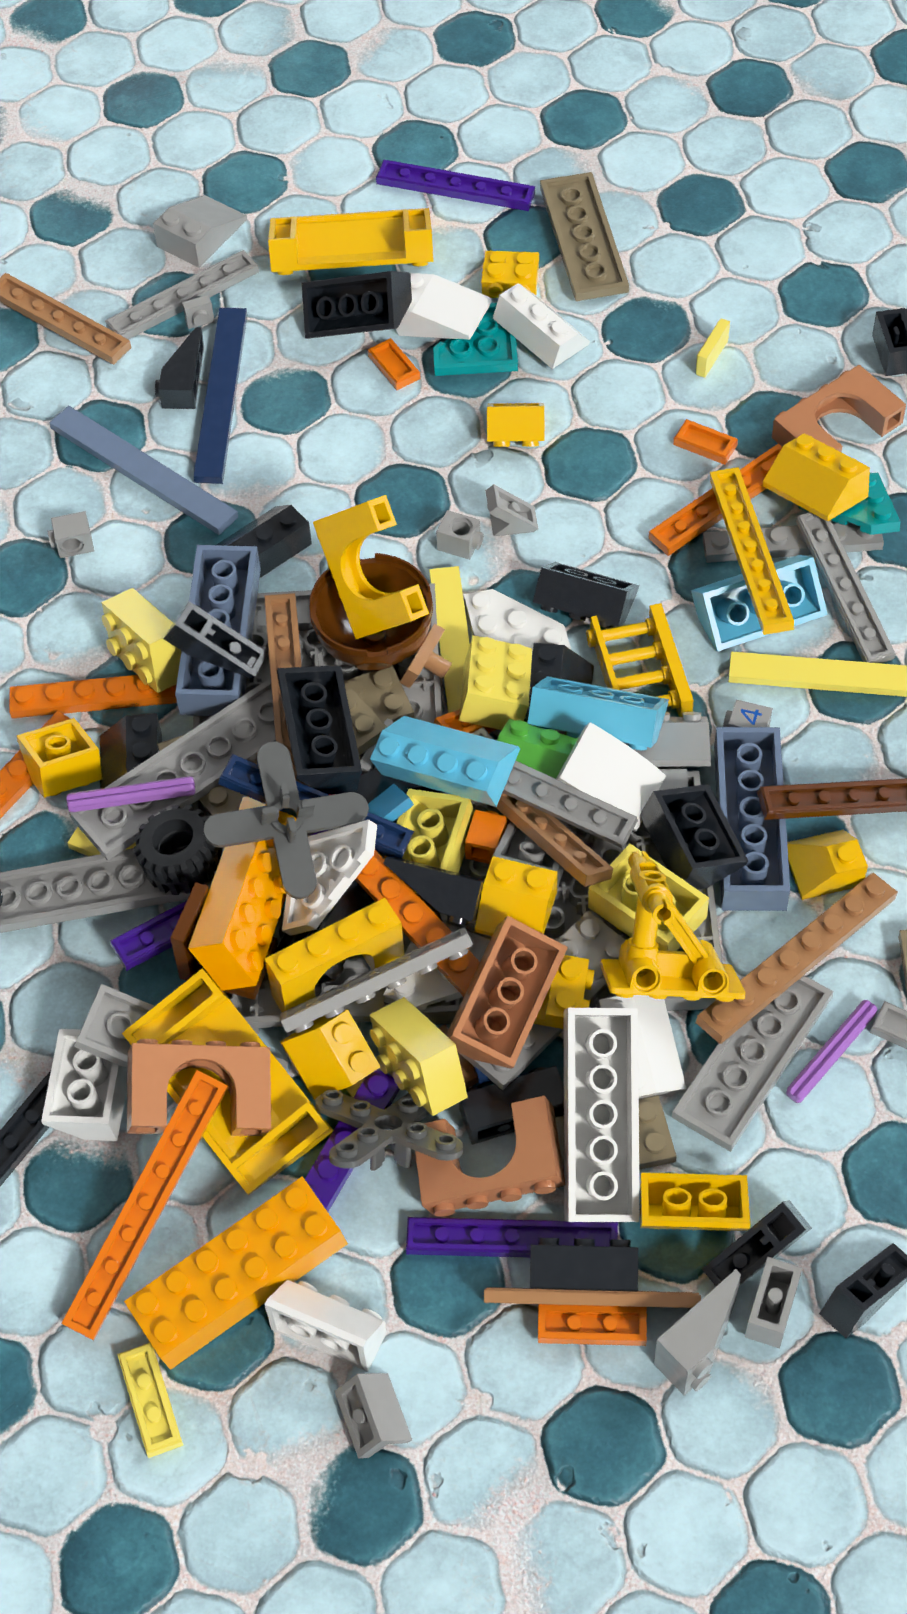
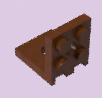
M195 883L170 937L179 978L185 981L203 968L188 949L209 892L208 886L200 883ZM272 937L266 958L273 955L277 949L278 941L275 937ZM264 961V966L256 986L224 990V992L255 1000L267 972L266 962Z

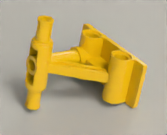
M639 851L633 852L628 859V864L631 868L630 879L638 894L632 938L627 939L621 945L619 959H601L600 967L610 993L623 998H630L634 995H648L654 999H665L667 996H674L691 1001L701 998H715L722 1002L745 999V990L733 966L721 963L711 943L698 940L674 905L673 896L666 883L665 874L661 873L658 865L650 860L645 851L641 852L642 856H640ZM661 918L664 925H667L685 952L658 950L656 935L658 924H661Z

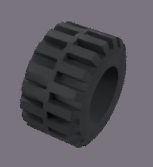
M179 805L172 806L171 810L164 808L159 810L160 814L156 816L152 814L147 818L149 822L140 826L139 831L141 834L136 835L134 839L136 844L134 846V853L151 885L154 888L158 887L160 892L167 893L170 890L172 895H179L181 891L189 894L195 883L205 885L204 882L207 880L212 881L215 875L214 871L217 870L223 853V847L212 846L204 837V824L209 817L205 816L204 812L200 809L194 811L192 806L186 805L181 809ZM188 845L183 851L170 855L175 849Z

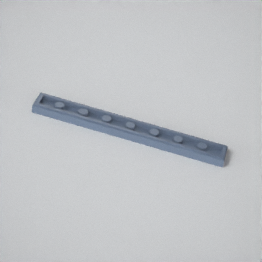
M68 405L49 422L52 430L216 534L220 535L238 518L237 510Z

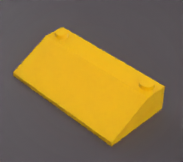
M429 208L270 218L268 236L271 272H277L278 275L293 274V271L408 263L420 267L428 265V262H434Z
M203 968L122 1032L130 1045L137 1043L140 1039H155L158 1041V1044H171L175 1040L192 1041V1045H206L209 1041L226 1042V1046H240L244 1042L260 1043V1047H267L226 994ZM271 1051L270 1131L265 1136H231L230 1094L227 1089L202 1136L247 1195H250L301 1158L334 1131ZM197 1067L187 1068L177 1072L169 1079L167 1092L178 1105L196 1070L222 1083L224 1081L210 1070Z

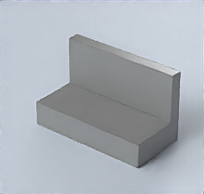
M388 1373L356 1374L334 1391L358 1459L370 1458L387 1444H403L412 1441Z

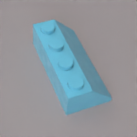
M797 555L774 563L794 619V626L828 615L814 557ZM742 574L691 590L698 619L716 651L766 636L762 633Z
M547 676L532 688L527 723L543 729L567 731V736L579 738L584 727L591 722L621 742L629 743L628 746L630 748L647 750V747L651 748L658 740L669 699Z
M403 716L382 730L370 760L381 775L497 807L520 748L512 744Z

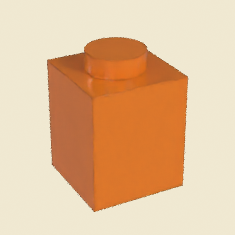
M475 810L465 840L466 859L487 864L491 863L492 856L507 829L506 816H502L494 811L484 812Z

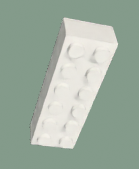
M567 1008L564 1010V1177L566 1184L564 1185V1221L639 1222L638 1008Z

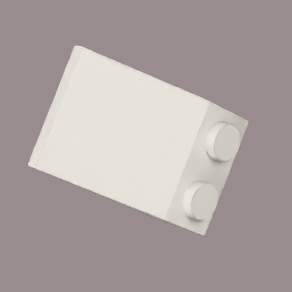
M410 273L412 302L398 329H396L398 335L470 340L492 302L491 298L435 274Z

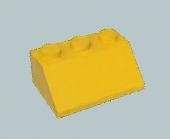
M804 433L782 447L763 480V487L828 522L868 497L870 467Z
M641 1173L640 1228L747 1231L750 1229L747 1175Z

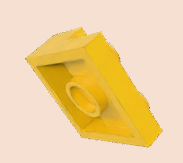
M485 251L481 281L482 294L490 298H499L500 294L519 283L537 295L539 252Z
M564 955L534 1024L564 1029L565 1009L589 1008L590 1000L583 999L585 989L591 990L594 970L588 969L589 959Z

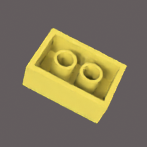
M134 588L101 602L104 613L101 619L108 634L106 645L109 652L113 656L120 658L128 670H133L143 684H148L157 693L176 685L181 650L164 640L173 622Z
M473 635L464 663L459 721L499 730L504 728L509 719L524 721L529 707L532 648L521 644H511L489 637Z
M629 844L610 864L613 867L612 878L589 887L588 908L632 938L638 894L630 879L631 868L628 864V859L635 851H639L640 856H642V851ZM649 857L650 860L658 865L661 873L665 874L666 883L673 896V903L694 932L707 918L709 897ZM661 918V924H658L656 935L658 950L677 951L681 945L667 925H664Z
M405 997L369 1014L373 1027L370 1029V1035L374 1044L378 1047L379 1055L376 1059L380 1069L384 1074L389 1073L401 1090L408 1091L418 1107L423 1106L434 1116L468 1098L456 1044Z

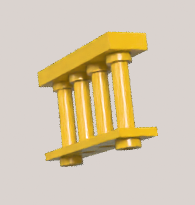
M661 603L649 606V618H645V622L601 630L597 616L591 617L590 629L586 630L589 648L594 647L607 688L623 690L663 682V684L669 685L670 691L666 695L656 697L669 699L667 707L676 708L679 717H682L684 712L693 711L694 700ZM642 634L653 636L654 642L652 646L608 654L605 644L606 641ZM654 657L656 660H661L662 666L660 670L616 678L613 669L614 665Z

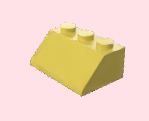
M408 789L406 795L410 797L414 805L398 817L396 824L414 832L402 859L459 873L465 855V840L474 815L471 800L451 794Z

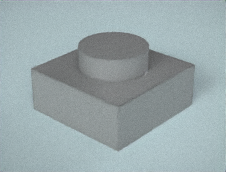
M209 295L182 302L188 329L215 322Z

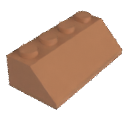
M509 916L501 921L492 935L446 1034L456 1044L457 1052L473 1060L511 1069L514 1068L568 947Z

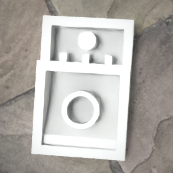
M590 722L582 730L556 779L637 816L638 822L633 829L636 832L642 822L640 814L652 792L659 790L666 775L635 750Z

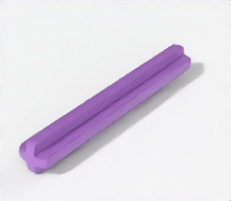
M188 776L69 793L66 800L69 812H79L190 796L195 794L196 789L193 777Z
M863 1000L787 1087L786 1095L795 1103H801L875 1017L877 1007L869 1000Z

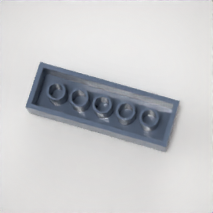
M197 545L189 597L190 602L251 642L261 571L257 546ZM181 651L175 692L180 715H215L245 695L247 677L191 657Z
M716 727L714 744L716 800L748 859V863L744 867L720 880L721 910L787 911L790 896L786 819L764 820L757 794L760 786L783 785L780 727Z

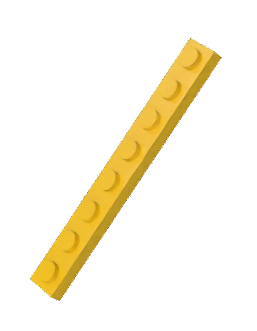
M739 467L710 472V482L763 635L794 630L792 613Z

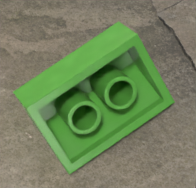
M512 719L508 720L497 739L500 742L519 746L520 751L516 761L554 779L557 778L578 738L560 734L553 729H543L529 725L525 721H515Z

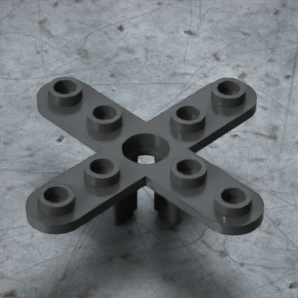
M268 742L261 746L257 754V764L266 806L212 815L206 820L203 833L206 841L215 847H228L273 839L284 891L292 898L304 899L314 892L317 883L307 833L336 829L362 822L367 817L369 806L366 799L355 792L300 800L289 750L279 742ZM283 808L294 810L297 815L296 822L294 817L287 818L286 825L281 824L278 821L279 811Z
M327 1090L316 1098L315 1107L319 1113L359 1128L330 1149L329 1160L336 1167L355 1168L370 1159V1170L375 1171L385 1161V1147L388 1144H391V1150L394 1151V1160L397 1161L398 1165L405 1168L411 1167V1149L445 1161L457 1159L463 1154V1142L452 1134L440 1132L419 1122L430 1113L423 1106L418 1107L409 1092L385 1110L373 1106L367 1101L347 1096L338 1090Z

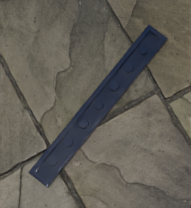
M219 308L194 469V483L223 484L248 316L247 308Z

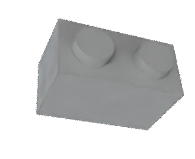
M767 1257L748 1320L745 1338L780 1349L802 1267Z

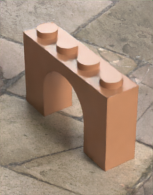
M857 365L850 371L843 372L839 378L831 383L821 386L814 394L807 398H802L789 410L780 412L773 421L772 439L783 447L786 443L805 433L842 452V445L818 424L817 421L827 414L838 412L852 414L860 418L877 434L883 437L903 424L906 403L861 365Z
M140 1039L137 1043H132L128 1050L127 1134H162L167 1127V1086L169 1079L181 1070L194 1067L214 1072L228 1085L231 1107V1136H265L270 1131V1047H260V1043L244 1042L240 1046H226V1042L209 1041L206 1045H192V1041L175 1040L171 1044H158V1041L155 1039Z
M545 1096L511 1103L516 1134L515 1151L510 1162L501 1171L492 1176L483 1178L471 1177L463 1173L459 1158L448 1161L438 1160L415 1151L422 1206L432 1215L445 1217L454 1214L457 1209L466 1207L469 1209H481L489 1205L488 1202L497 1200L504 1202L517 1201L524 1194L533 1192L536 1194H549L554 1192L556 1187L566 1185L554 1106ZM446 1119L424 1123L427 1127L452 1134L456 1137L455 1128Z

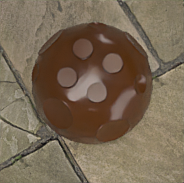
M375 553V558L360 559V566L367 581L374 588L385 593L397 592L419 584L429 614L411 622L355 639L332 573L329 568L323 572L316 581L310 595L309 610L312 626L320 643L334 658L361 670L387 669L414 655L428 636L433 613L432 594L429 583L424 575L415 566L401 558Z

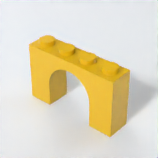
M386 495L313 522L355 639L411 622L429 614L419 584L397 592L385 593L374 588L362 572L360 549L364 540L375 532L397 525Z
M386 898L265 958L272 997L281 1012L316 997L315 986L320 977L332 966L346 958L362 954L371 970H374L404 956L402 923Z

